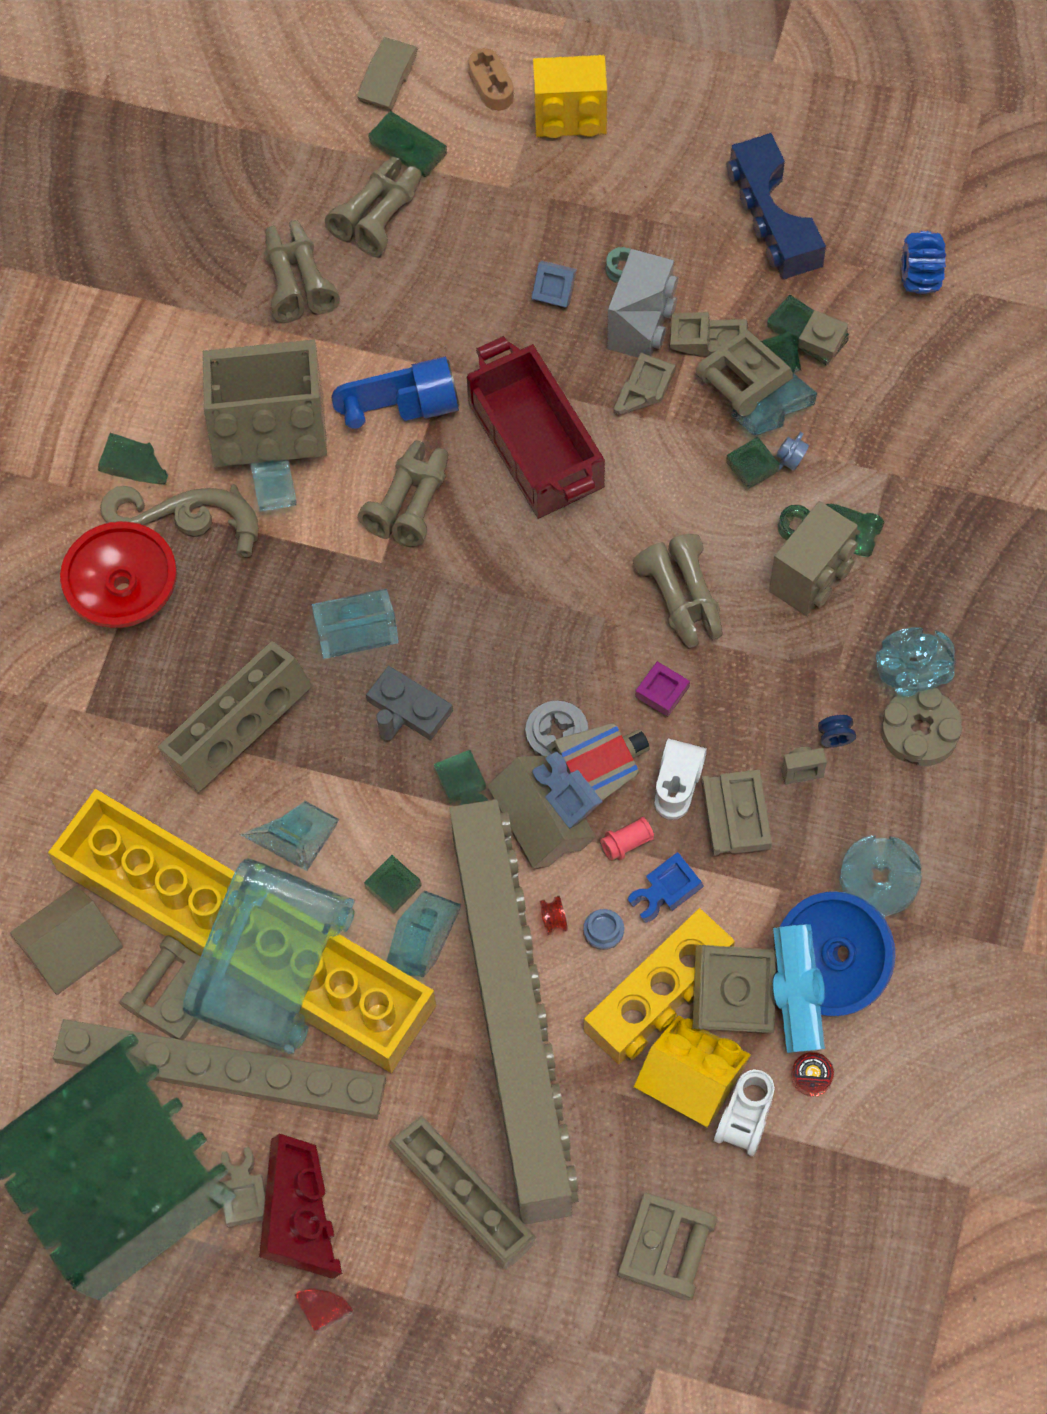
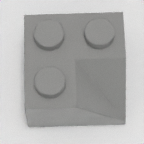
M631 249L608 308L607 349L638 358L640 353L652 356L654 348H661L666 333V327H663L665 318H672V313H674L677 304V297H674L678 284V277L673 276L674 260Z

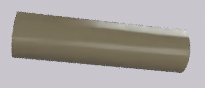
M422 1115L390 1140L389 1146L503 1269L512 1266L530 1249L536 1236Z

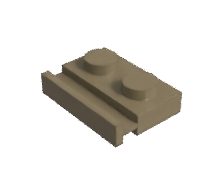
M760 770L720 774V777L711 778L709 776H702L713 856L725 852L734 854L771 849L772 840Z

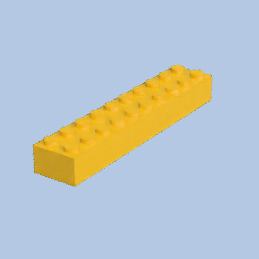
M97 789L92 792L48 852L56 870L162 935L176 939L187 949L226 971L228 975L391 1074L436 1008L433 989Z

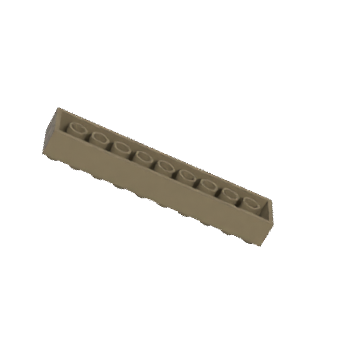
M498 799L449 807L453 842L521 1221L526 1225L572 1216V1203L579 1202L578 1182L574 1165L566 1167L565 1163L566 1161H571L570 1139L567 1125H558V1121L563 1120V1103L559 1083L551 1084L550 1082L556 1080L555 1060L552 1044H543L544 1041H548L547 1017L544 1003L536 1004L541 1002L540 980L537 965L533 964V943L530 927L526 923L525 900L522 887L519 885L516 852L512 848L508 812L500 813Z

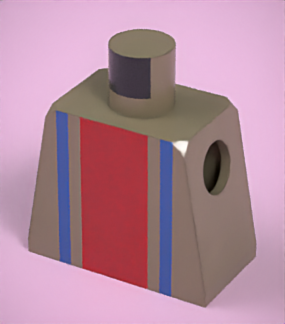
M615 723L561 737L547 745L551 754L557 752L565 759L568 774L579 770L601 800L639 774L638 767L633 758L650 750L648 740L640 729L622 737Z

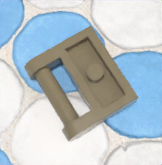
M745 330L703 359L696 368L697 376L702 381L715 386L732 402L733 409L741 416L751 414L758 402L794 378L791 367L749 330ZM728 366L749 387L741 391L720 370Z
M166 936L159 945L162 950L131 993L126 992L119 1003L126 1010L171 1038L185 1040L228 976L226 971L187 949L176 939ZM174 959H176L183 966L154 1007L148 1006L144 1003Z
M645 1192L618 1277L667 1292L679 1299L691 1301L696 1290L693 1281L708 1233L714 1231L717 1217ZM684 1222L693 1227L677 1278H674L664 1273L680 1223Z

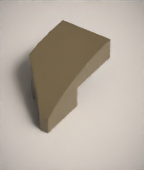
M640 353L629 381L624 383L614 407V413L621 415L661 402L675 373V365Z

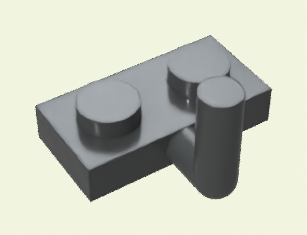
M389 665L366 694L367 702L381 710L377 713L376 718L379 735L386 741L391 740L403 724L431 741L453 712V705Z

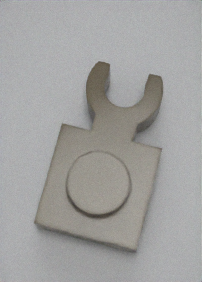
M249 1147L244 1148L245 1161L240 1166H234L230 1163L227 1151L222 1152L221 1155L222 1166L225 1172L231 1176V1180L219 1182L228 1227L263 1220L265 1203L264 1182L261 1174L250 1176L255 1160Z

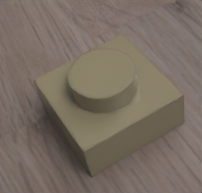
M814 310L799 338L798 347L833 360L848 331L849 324Z
M800 747L792 750L789 754H785L781 770L785 785L824 778L827 764L824 749L812 750L810 747Z

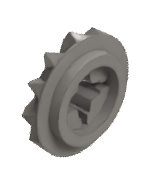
M550 701L535 708L529 715L525 728L527 742H529L535 754L539 753L542 756L551 755L547 745L556 740L554 735L547 736L551 732L552 719H554L555 724H558L560 729H567L563 732V737L588 730V722L582 711L565 701Z

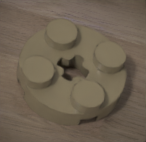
M926 686L922 689L915 688L904 691L891 700L884 711L881 734L887 749L897 759L904 762L905 759L911 762H918L917 766H932L946 760L953 753L962 733V720L957 707L949 698L942 695L939 689L933 686ZM915 721H927L930 724L928 728L929 734L924 735L921 730L914 732L912 727L915 726Z

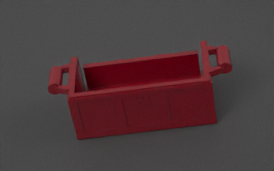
M502 336L476 348L480 369L467 375L468 404L538 519L605 488V459L535 346L532 344L520 350ZM507 350H510L511 352L510 354L501 357L491 363L486 364L484 362Z

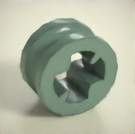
M618 247L608 254L606 274L613 282H619L623 270L617 269L619 261H627L631 251L630 248Z

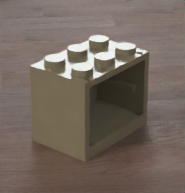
M315 339L203 351L204 414L214 467L327 456L324 399Z

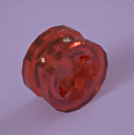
M560 896L554 897V900L550 903L544 899L539 900L547 935H553L556 929H561L562 932L568 931Z

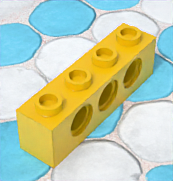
M697 909L584 1018V1032L618 1065L627 1057L631 1060L636 1058L647 1046L648 1041L646 1038L656 1029L660 1032L665 1030L676 1018L677 1013L675 1010L685 1000L689 1004L694 1001L695 967L691 968L683 965L680 959L686 955L696 956V945L734 947L735 940L702 909ZM664 982L669 984L673 991L668 995H658L651 988L656 983ZM636 1010L641 1012L645 1018L639 1023L632 1024L625 1021L622 1016L627 1011Z

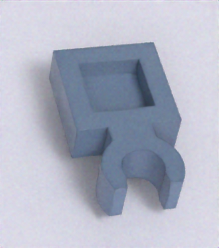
M555 752L545 758L552 767V773L548 771L544 764L534 768L532 771L540 783L549 785L552 789L545 798L570 829L578 825L603 801L579 770L568 774L565 759Z

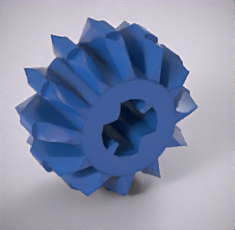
M931 231L908 234L904 239L901 257V281L907 292H915L916 294L939 291L945 278L944 271L946 268L945 242L940 233H932Z

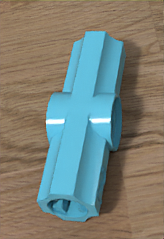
M811 925L773 928L778 972L775 973L773 979V992L776 1004L782 1009L787 1053L825 1049L820 1005L824 1002L825 986L822 974L815 965Z

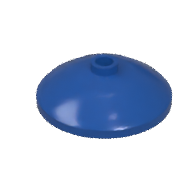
M845 892L818 893L799 902L786 915L780 927L811 925L815 965L822 974L825 986L824 1002L820 1005L821 1015H849L870 1006L886 989L895 966L894 939L885 918L868 901ZM842 946H845L849 953L845 961L840 960L838 957V950Z

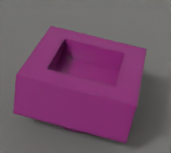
M657 661L636 689L635 697L668 717L689 689L690 681Z

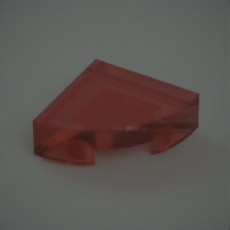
M307 1289L294 1294L315 1334L354 1313L345 1299L329 1291Z

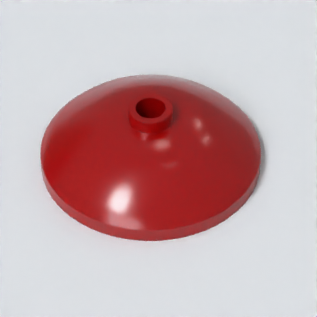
M127 521L105 523L85 532L68 549L60 571L61 588L72 610L82 619L94 625L107 628L133 626L154 616L165 606L171 597L177 579L175 558L165 539L147 526ZM122 583L129 584L128 587L123 590L117 589L118 585Z

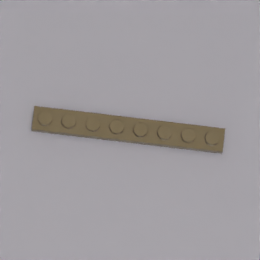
M66 1019L62 1021L53 1055L55 1063L375 1120H378L386 1084L385 1075Z

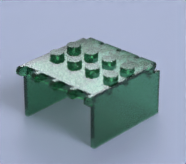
M130 1034L0 1130V1180L8 1178L13 1173L16 1174L5 1183L4 1187L23 1215L30 1213L38 1207L39 1210L27 1219L32 1230L46 1250L61 1242L62 1245L50 1254L51 1259L64 1279L70 1281L69 1283L74 1290L97 1300L102 1299L221 1209L225 1204L237 1197L233 1189L219 1181L228 1173L226 1166L220 1163L208 1171L195 1151L207 1141L203 1133L198 1132L187 1140L172 1119V1116L183 1107L179 1098H174L163 1106L148 1084L158 1076L160 1071L155 1064L147 1066L145 1062L130 1052L139 1043L135 1034Z

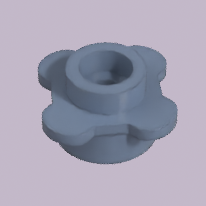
M800 431L794 439L787 436L776 454L781 459L776 469L780 471L783 465L793 471L796 469L809 447L807 443L801 440L804 433Z

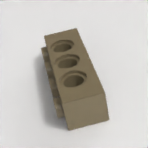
M271 641L158 746V749L175 774L197 792H200L312 687V684L297 659Z

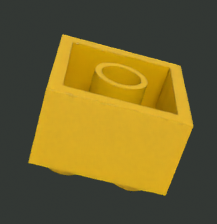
M605 55L533 58L536 137L557 138L572 135L594 136L596 134H607Z

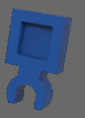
M677 852L646 876L652 886L648 889L635 890L629 895L628 901L633 907L643 900L649 901L648 909L640 914L644 922L647 923L657 917L662 904L666 903L673 911L702 889L704 885Z

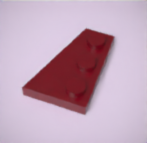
M280 1133L271 1139L259 1257L335 1279L342 1274L340 1260L334 1259L330 1240L334 1237L332 1221L326 1220L322 1200L326 1192L315 1144Z

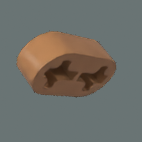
M480 48L473 51L468 59L469 75L483 103L492 110H505L513 103L514 86L499 55L489 48ZM484 63L486 67H490V73H486L482 65L479 66V64ZM496 85L498 91L504 94L498 96L496 92H492V86Z

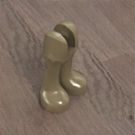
M394 156L391 157L370 175V181L358 194L347 203L333 208L326 215V227L333 236L343 241L350 240L355 234L358 246L365 253L373 257L380 256L388 244L384 227L393 213L403 204L410 202L415 196L414 192L420 182L421 171L414 166H410L398 181L395 182L402 163L400 159ZM379 195L383 197L381 202L367 216L361 219L364 212Z
M298 220L289 222L291 243H281V238L275 225L266 228V251L264 255L266 260L272 264L278 288L271 301V311L274 319L283 323L297 320L304 311V300L295 280L291 264L297 263L299 266L306 300L312 312L316 314L329 313L340 303V297L335 286L321 276L312 253L314 244L307 237Z
M415 440L403 457L397 460L395 476L381 503L366 502L358 513L357 518L368 531L380 538L388 539L393 531L395 541L401 545L418 546L422 544L428 530L423 521L427 507L435 490L441 486L446 477L444 472L448 461L447 450L436 448L428 463L423 462L425 443ZM411 485L417 486L407 510L397 518Z
M684 534L671 539L668 545L670 555L679 565L693 601L686 602L682 594L665 543H656L634 557L633 564L636 571L642 576L653 575L657 581L670 613V626L677 631L688 648L699 644L694 622L702 620L712 640L718 639L723 635L719 616V604L712 598L699 565L698 557L704 550L699 535Z

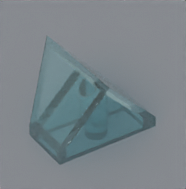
M304 801L284 816L240 835L308 871L337 826L339 819Z

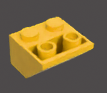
M678 1015L651 1046L634 1087L708 1127L724 1105L751 1054L742 1050L736 1042L730 1039L720 1038L705 1029H693V1019H685Z

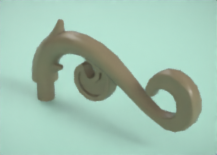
M235 484L231 485L230 492L223 489L202 488L179 493L132 518L119 516L117 510L121 504L126 502L136 505L138 511H142L145 508L143 497L133 487L119 486L113 488L103 497L100 505L101 515L106 523L127 521L145 525L175 512V523L179 530L192 536L204 534L211 527V514L203 505L216 506L226 510L234 518L229 519L228 523L236 529L235 537L238 539L237 555L250 557L253 542L258 540V520L255 511L242 497ZM201 506L197 514L191 513L194 508Z

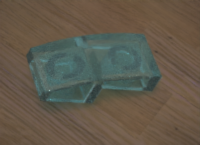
M793 373V379L758 402L751 414L741 416L732 409L731 416L753 435L783 427L786 414L815 405L817 392Z
M289 460L250 464L259 512L297 505Z

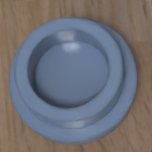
M596 910L585 920L584 936L588 943L595 948L604 950L613 948L621 942L624 936L623 920L612 910Z

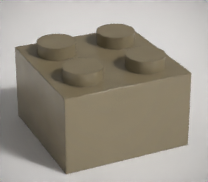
M818 501L775 554L769 592L806 616L815 606L821 608L832 593L833 589L831 586L837 578L845 579L855 563L852 560V555L858 546V542L855 541L858 525L821 501Z

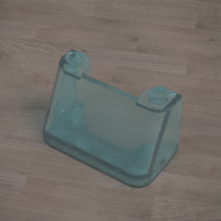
M249 858L243 860L233 875L183 1001V1012L198 1020L274 1049L294 1054L296 1048L298 1049L302 1046L308 1033V1026L305 1025V1016L299 1013L329 936L334 937L341 931L346 932L351 926L355 910L352 908L355 899L270 864Z

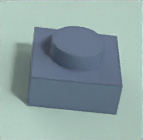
M541 261L538 264L531 299L568 307L577 269Z

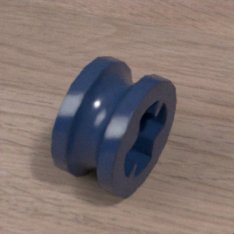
M834 715L821 720L818 723V730L820 733H823L820 739L821 744L825 747L834 748L853 742L856 739V732L850 729L853 726V718L849 715Z

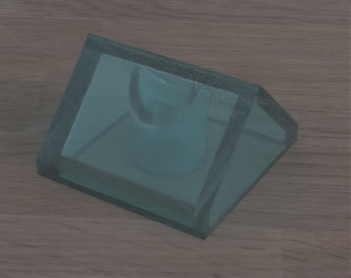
M387 588L311 604L323 659L399 643L395 614Z

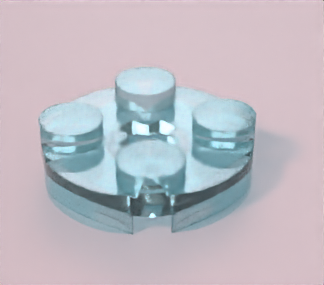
M919 627L898 630L888 635L882 641V649L876 653L877 672L886 684L895 688L898 695L907 697L915 695L918 691L929 690L941 684L949 683L955 676L956 657L954 644L949 637L936 630L935 636L923 634V628ZM916 657L919 661H910L909 659Z
M876 835L867 836L854 843L846 852L839 880L843 892L856 895L868 901L885 918L888 915L905 910L917 897L922 879L921 863L916 852L901 839L889 836V839L876 838ZM874 868L879 871L885 868L890 871L888 875L889 882L877 883L873 880L874 874L871 870Z

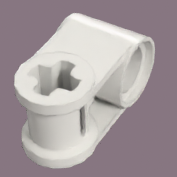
M668 738L656 783L654 806L660 816L675 820L682 818L688 812L696 783L699 782L707 748ZM671 793H676L675 797H670Z
M754 1069L741 1075L729 1106L725 1108L714 1142L719 1144L723 1141L746 1149L747 1154L754 1157L766 1125V1118L774 1095V1083L767 1073ZM750 1085H758L764 1089L766 1096L760 1101H751L746 1098L743 1091Z

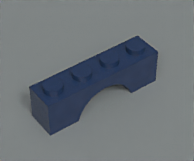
M772 133L731 145L730 161L726 162V168L732 182L737 181L740 188L739 195L743 208L746 211L750 210L752 213L756 236L759 239L763 238L767 245L766 254L771 267H777L783 280L823 267L826 245L812 217L791 215L780 209L771 198V192L783 182L785 160Z

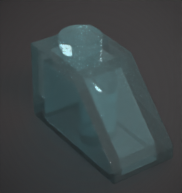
M424 890L398 920L386 962L398 967L399 970L407 975H418L424 978L437 962L458 916L461 904Z

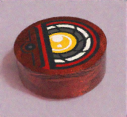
M816 1052L805 1053L798 1057L791 1072L794 1087L803 1095L811 1097L824 1094L830 1088L834 1077V1068L830 1060Z

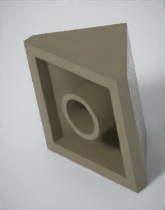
M77 885L10 932L56 995L123 948L122 943L93 900Z

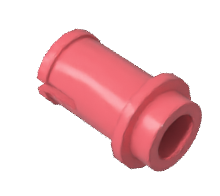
M641 817L616 832L607 831L605 837L600 840L604 853L611 861L616 858L622 860L625 858V853L648 841L654 840V833L648 821Z

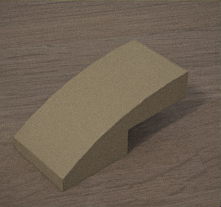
M384 37L367 69L357 98L362 102L392 111L402 81L407 82L418 48Z
M709 312L672 313L670 347L680 352L708 357L739 334L748 330L747 319L710 320Z

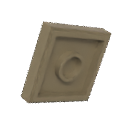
M696 945L693 1029L774 1033L775 998L773 979L777 966L776 950Z

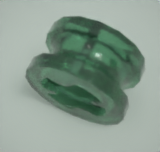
M801 505L786 507L781 512L778 522V532L781 537L788 540L795 531L789 527L790 521L788 519L793 521L794 517L803 521L810 513V510Z

